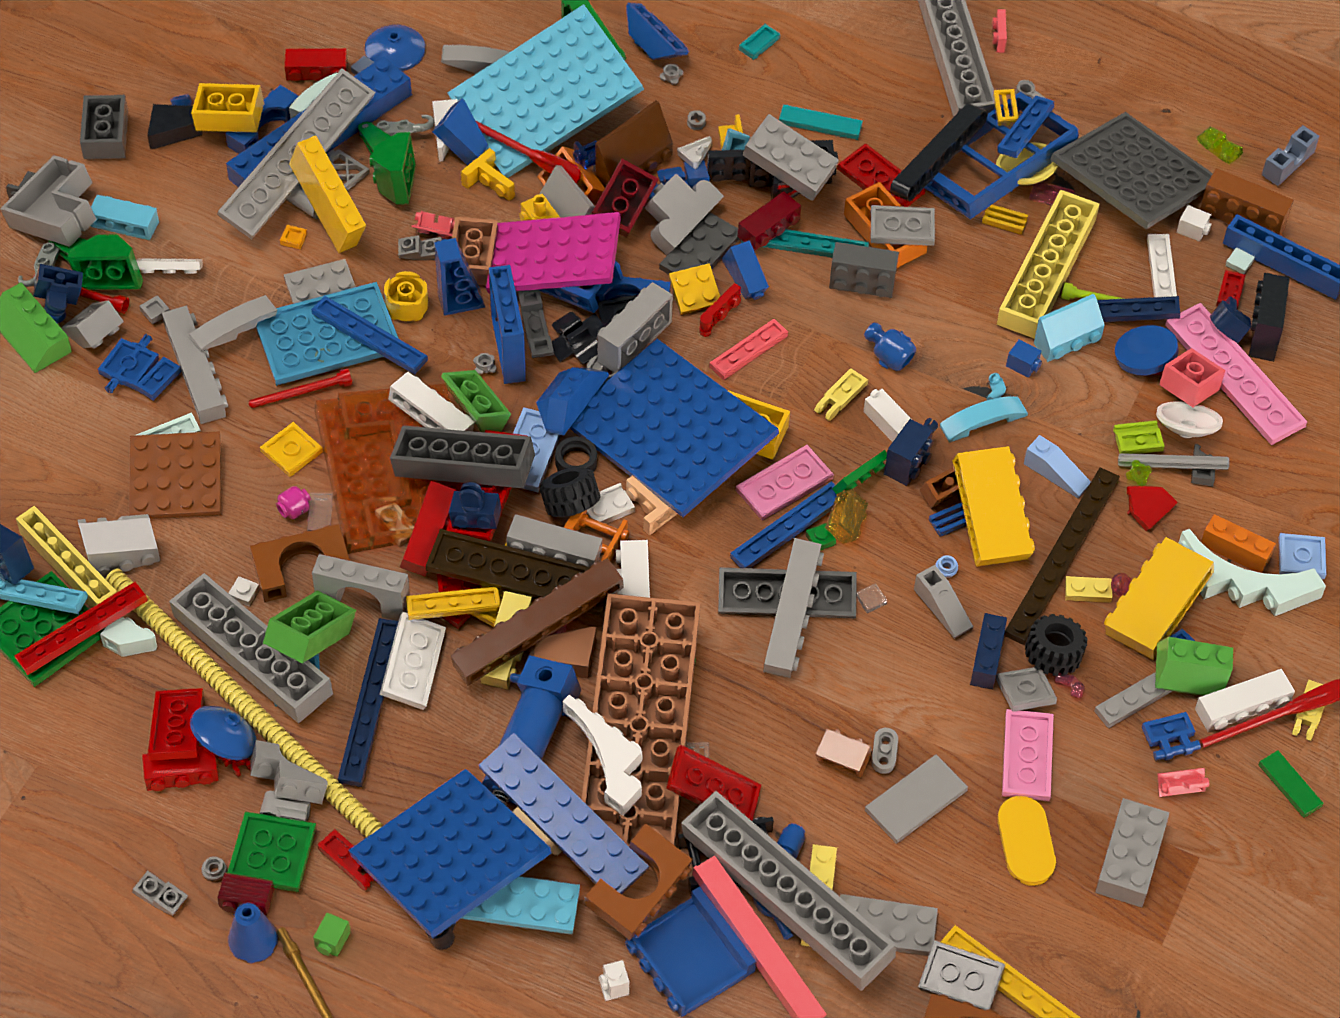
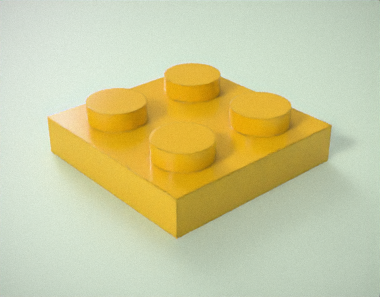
M710 263L672 272L668 275L680 315L707 309L720 297Z

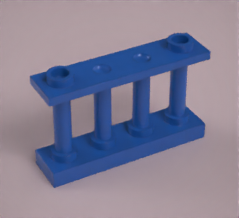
M615 261L613 277L621 280L623 274L619 263ZM603 284L592 285L586 290L579 288L580 286L539 289V291L595 313L599 308L595 294Z

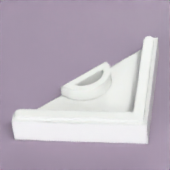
M708 136L678 148V156L692 168H698L713 144L712 137Z

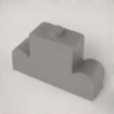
M677 174L666 182L665 185L660 183L652 191L655 195L645 204V209L659 222L651 231L652 241L668 255L724 195L712 183L706 180L699 181L691 188Z

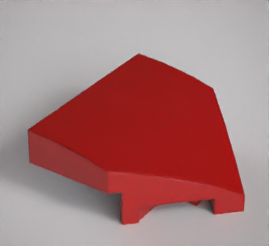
M1127 487V494L1129 495V510H1127V514L1132 515L1145 531L1152 528L1178 503L1163 487Z

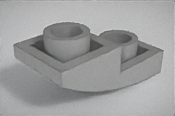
M419 235L398 239L399 258L410 260H435L434 242L443 239L438 237L421 240Z
M149 871L144 874L132 890V893L147 903L172 916L188 897L187 894L173 884L163 882Z

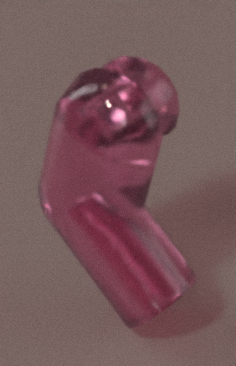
M1059 673L1055 678L1054 683L1072 688L1071 696L1078 698L1083 696L1085 686L1075 676Z

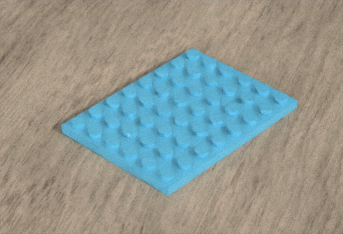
M582 5L449 91L448 95L452 100L457 99L458 101L463 98L476 121L531 149L549 152L643 91L644 88L585 5ZM483 134L488 143L485 150L490 148L496 152L494 163L505 177L509 178L533 162L528 156Z

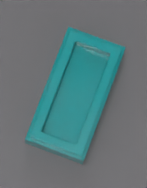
M764 24L739 45V50L755 60L780 39V33Z

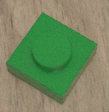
M827 523L806 530L807 539L810 542L821 544V550L836 545V539Z

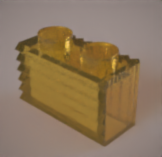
M849 489L836 495L837 497L833 502L834 505L825 526L843 544L859 538L862 522L867 517L868 503L857 492H854L853 489Z

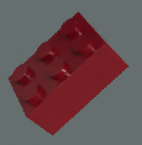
M621 159L591 215L619 212L621 217L619 234L627 238L659 178Z

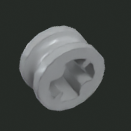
M696 110L690 112L687 120L688 127L693 130L704 128L705 114Z

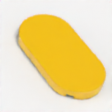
M1026 796L1009 798L1001 805L997 818L1008 871L1014 878L1016 877L1025 885L1043 884L1053 874L1056 866V858L1045 811L1032 798Z

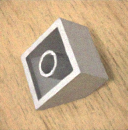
M102 301L90 304L62 326L61 329L82 348L92 347L94 349L103 343L102 339L106 335L110 336L120 329L118 326L124 321L109 301Z

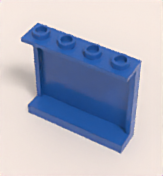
M700 886L692 891L689 900L649 923L639 937L634 935L631 940L626 938L625 941L628 951L632 955L635 953L638 957L641 969L645 973L649 972L652 976V981L657 991L663 992L667 997L666 1001L673 1012L677 1011L681 1018L755 972L756 960Z

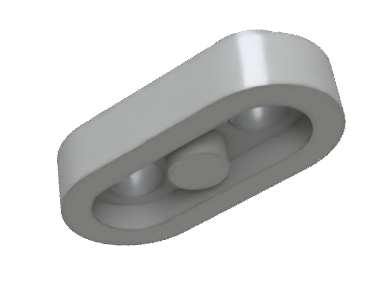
M881 728L874 737L872 767L879 773H889L895 767L898 735L893 729ZM882 741H888L889 744H883ZM881 761H884V762H886L887 764H886V765H882V764H880V762H881Z

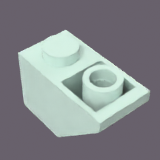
M128 617L119 618L108 625L100 634L103 646L121 657L155 651L157 649L155 634L148 628L143 629Z

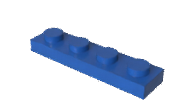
M1035 95L997 146L998 153L1017 158L1054 108V101Z

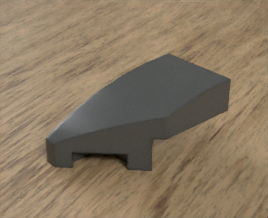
M1199 444L1194 445L1193 456H1212L1202 452ZM1192 469V484L1214 485V469Z

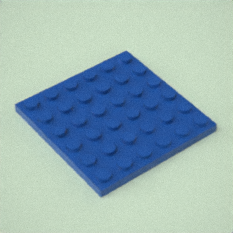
M467 769L461 771L349 849L351 857L432 939L552 853L550 847Z

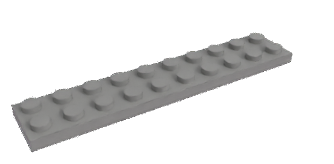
M341 69L219 209L217 215L252 240L300 184L289 165L297 143L316 135L324 151L327 152L370 102L375 92L347 71Z

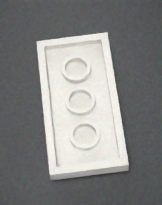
M402 612L380 695L422 710L425 709L446 627L425 619L408 620V613Z

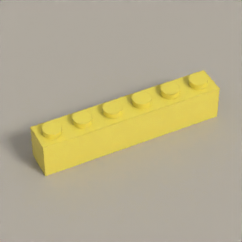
M35 506L16 518L20 534L73 589L87 592L88 599L86 603L91 608L117 593Z

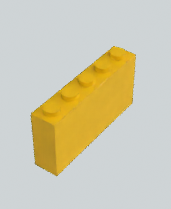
M315 135L298 142L289 165L338 253L357 246L366 224L317 136Z
M1009 446L957 453L952 461L976 567L1027 560L1033 554L1035 546L1033 539L1029 536L1030 523L1028 517H1025L1024 514L1025 501L1023 496H1020V479L1018 474H1015V457L1010 452Z
M1165 537L1162 543H1158L1155 546L1152 558L1149 561L1146 560L1142 565L1138 578L1132 579L1127 594L1119 598L1115 611L1107 615L1104 621L1106 635L1154 660L1157 656V643L1171 636L1214 573V562Z

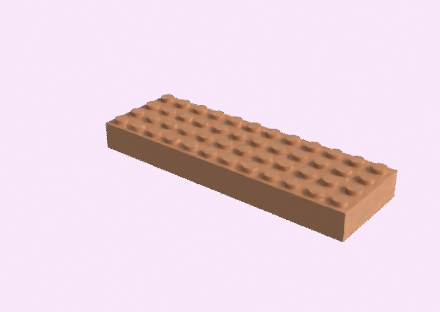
M618 594L607 595L592 713L600 714L606 724L610 727L618 728L624 738L628 741L636 742L641 747L642 762L630 775H633L640 781L642 796L624 816L604 802V792L607 789L605 775L600 759L589 741L581 800L628 846H630L632 839L645 824L675 845L680 795L666 789L676 749L680 745L686 746L700 602Z

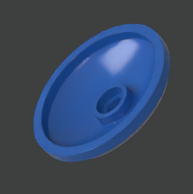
M387 25L375 30L367 38L365 54L373 62L384 56L398 69L405 71L413 68L422 60L425 54V42L423 37L413 28L404 25Z
M205 706L194 712L190 720L191 730L196 739L205 748L216 755L231 760H243L252 756L257 738L251 725L242 716L220 706Z

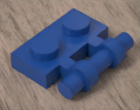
M1187 712L1142 724L1141 728L1149 746H1160L1161 750L1153 752L1156 761L1161 759L1165 761L1173 759V756L1180 754L1189 755L1193 751L1201 749L1198 740L1190 742L1188 738L1194 736L1195 729ZM1179 740L1180 745L1170 746L1169 742Z

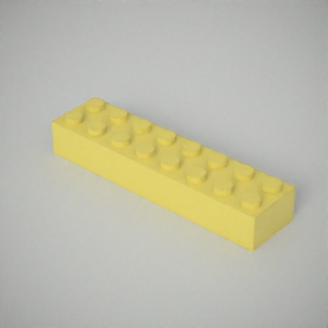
M1063 190L1059 191L999 309L997 325L1035 339L1039 317L1051 312L1064 282L1096 221L1099 203Z

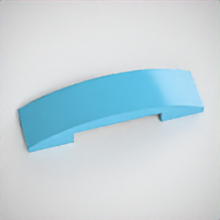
M1000 397L959 411L941 422L940 428L950 443L969 436L971 430L1003 419L1011 422L1028 416V412L1019 397Z

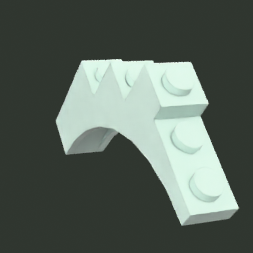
M1190 529L1181 533L1178 542L1180 545L1214 562V573L1200 592L1203 599L1228 590L1230 599L1235 601L1239 608L1263 599L1265 607L1270 609L1274 616L1322 598L1326 585L1314 568L1299 573L1281 575L1246 570L1212 553L1197 539Z

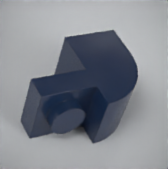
M1231 296L1226 301H1221L1210 315V319L1216 328L1236 343H1239L1251 328V318L1237 310V300Z

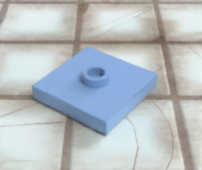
M1280 533L1278 537L1279 574L1299 573L1314 568L1320 578L1325 579V537Z

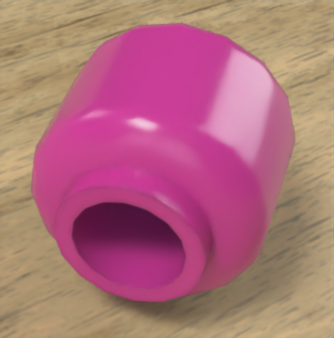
M292 486L278 495L276 507L284 518L296 519L309 510L308 501L311 498L304 488L301 490L297 486Z

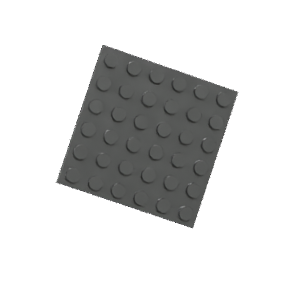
M1127 112L1122 113L1052 153L1050 159L1058 167L1064 169L1076 180L1082 182L1091 191L1097 193L1145 229H1148L1203 195L1206 185L1213 174Z

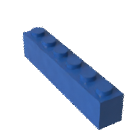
M1238 214L1227 227L1223 240L1224 245L1234 250L1238 248L1254 256L1255 260L1335 300L1339 296V264Z

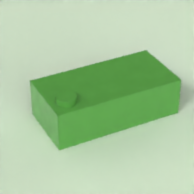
M317 590L270 618L263 643L300 663H304L350 634L356 610Z

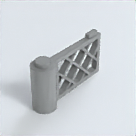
M339 149L336 151L332 150L327 154L335 170H346V174H338L341 180H347L344 184L347 191L369 174V168ZM340 158L345 161V164H333V162ZM349 169H357L360 172L358 174H349ZM299 184L286 200L313 218L318 219V215Z

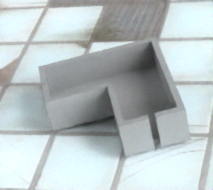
M53 155L0 210L9 228L70 247L82 235L81 231L85 232L96 220L88 200L79 198L93 182L84 164L72 160L68 162L65 158Z

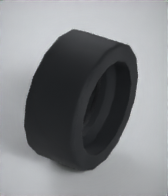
M577 436L561 441L555 452L557 471L573 467L590 468L594 472L597 466V450L595 445L590 440ZM571 451H582L589 456V461L583 465L574 466L566 463L563 457Z

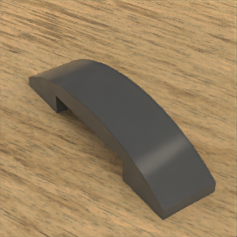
M539 289L518 291L524 330L532 358L554 355Z

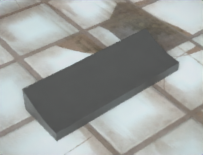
M720 567L718 614L776 616L787 570ZM816 571L815 573L819 574L817 587L812 586L810 593L814 594L812 608L807 607L805 615H809V617L855 619L857 572Z

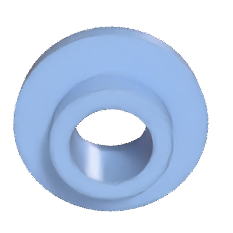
M942 556L936 562V567L945 577H952L958 571V563L952 556Z

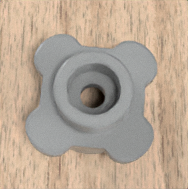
M668 64L664 67L663 73L660 74V79L666 80L671 84H677L679 77L683 75V71L675 64Z
M482 353L473 359V362L476 364L475 370L478 374L494 373L496 371V366L494 365L495 357L493 355Z

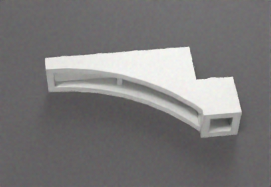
M568 695L563 700V712L586 734L600 759L607 787L604 792V802L624 816L642 796L640 781L633 775H630L642 762L641 747L636 742L628 741L624 738L618 728L610 727L606 724L600 714L592 713L588 710L583 701Z

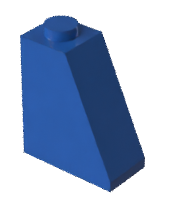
M463 98L449 108L432 131L467 165L483 154L488 146Z
M750 240L730 247L722 257V261L734 282L741 287L743 297L745 299L752 297L753 300L761 298L769 286Z

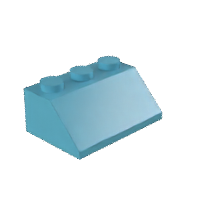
M1094 294L1039 317L1034 345L1042 350L1041 354L1047 362L1053 359H1060L1065 354L1071 351H1078L1083 346L1089 343H1096L1102 338L1105 325L1096 296Z

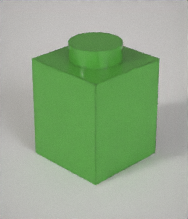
M326 913L313 937L315 948L324 955L328 956L331 954L338 957L351 933L349 921Z

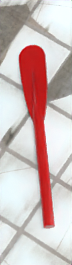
M476 121L483 134L528 156L550 174L556 165H560L575 183L580 181L581 171L576 164L548 152L531 149Z
M1340 679L1316 687L1293 699L1283 707L1199 739L1202 748H1205L1283 716L1313 710L1340 701Z

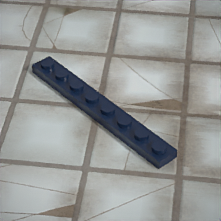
M382 618L378 620L338 775V782L340 784L362 787L385 697L380 695L399 621Z

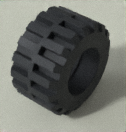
M573 467L558 471L547 477L539 485L546 512L554 517H566L584 512L593 507L601 497L593 471L585 467Z
M1050 614L1049 617L1044 615L1040 619H1036L1031 626L1025 645V655L1029 658V663L1034 664L1035 669L1038 671L1041 669L1047 675L1051 673L1053 676H1058V674L1065 676L1068 672H1075V669H1078L1088 641L1087 636H1085V630L1080 629L1081 625L1078 622L1074 623V619L1070 617L1067 619L1064 615L1060 614L1059 616Z

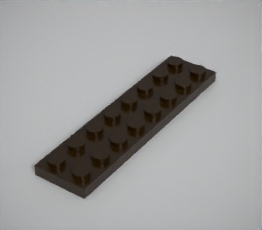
M440 529L426 563V571L486 587H496L498 590L529 596L532 599L544 598L558 585H565L571 581V578L577 573H584L590 569V567L443 529ZM607 599L586 613L602 617Z

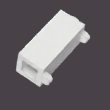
M877 389L873 390L870 396L865 399L863 412L893 442L911 418L883 389L879 391Z

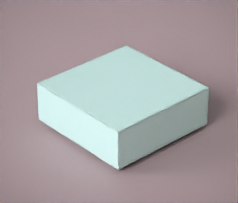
M1235 248L1226 261L1225 266L1245 274L1255 257Z

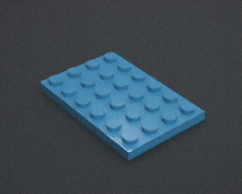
M377 282L325 295L398 338ZM324 296L276 308V316L259 321L256 326L276 386L384 356L314 316L311 309Z

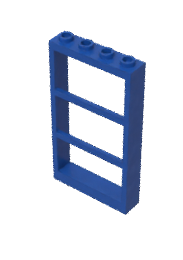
M1022 92L1015 95L1017 110L1023 112L1032 101V98ZM1008 99L1009 116L1011 117L1013 113L1011 101ZM1001 104L1002 117H1005L1003 104ZM994 109L988 113L983 127L960 151H963L1001 178L974 196L939 172L925 186V189L971 220L1018 187V180L1021 178H1031L1053 162L1050 160L1052 153L1078 139V128L1051 111L1042 125L1060 137L1043 149H1039L1028 142L1024 148L1034 155L1011 171L1006 172L969 147L970 144L993 128L1004 135L1009 132L1010 129L1003 124L998 126L996 110Z

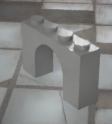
M318 555L312 571L315 592L318 590L341 601L345 587L359 588L371 593L379 600L382 618L399 621L402 612L407 613L406 596H410L408 574L326 555Z

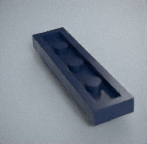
M1179 296L1097 300L1104 322L1180 318Z

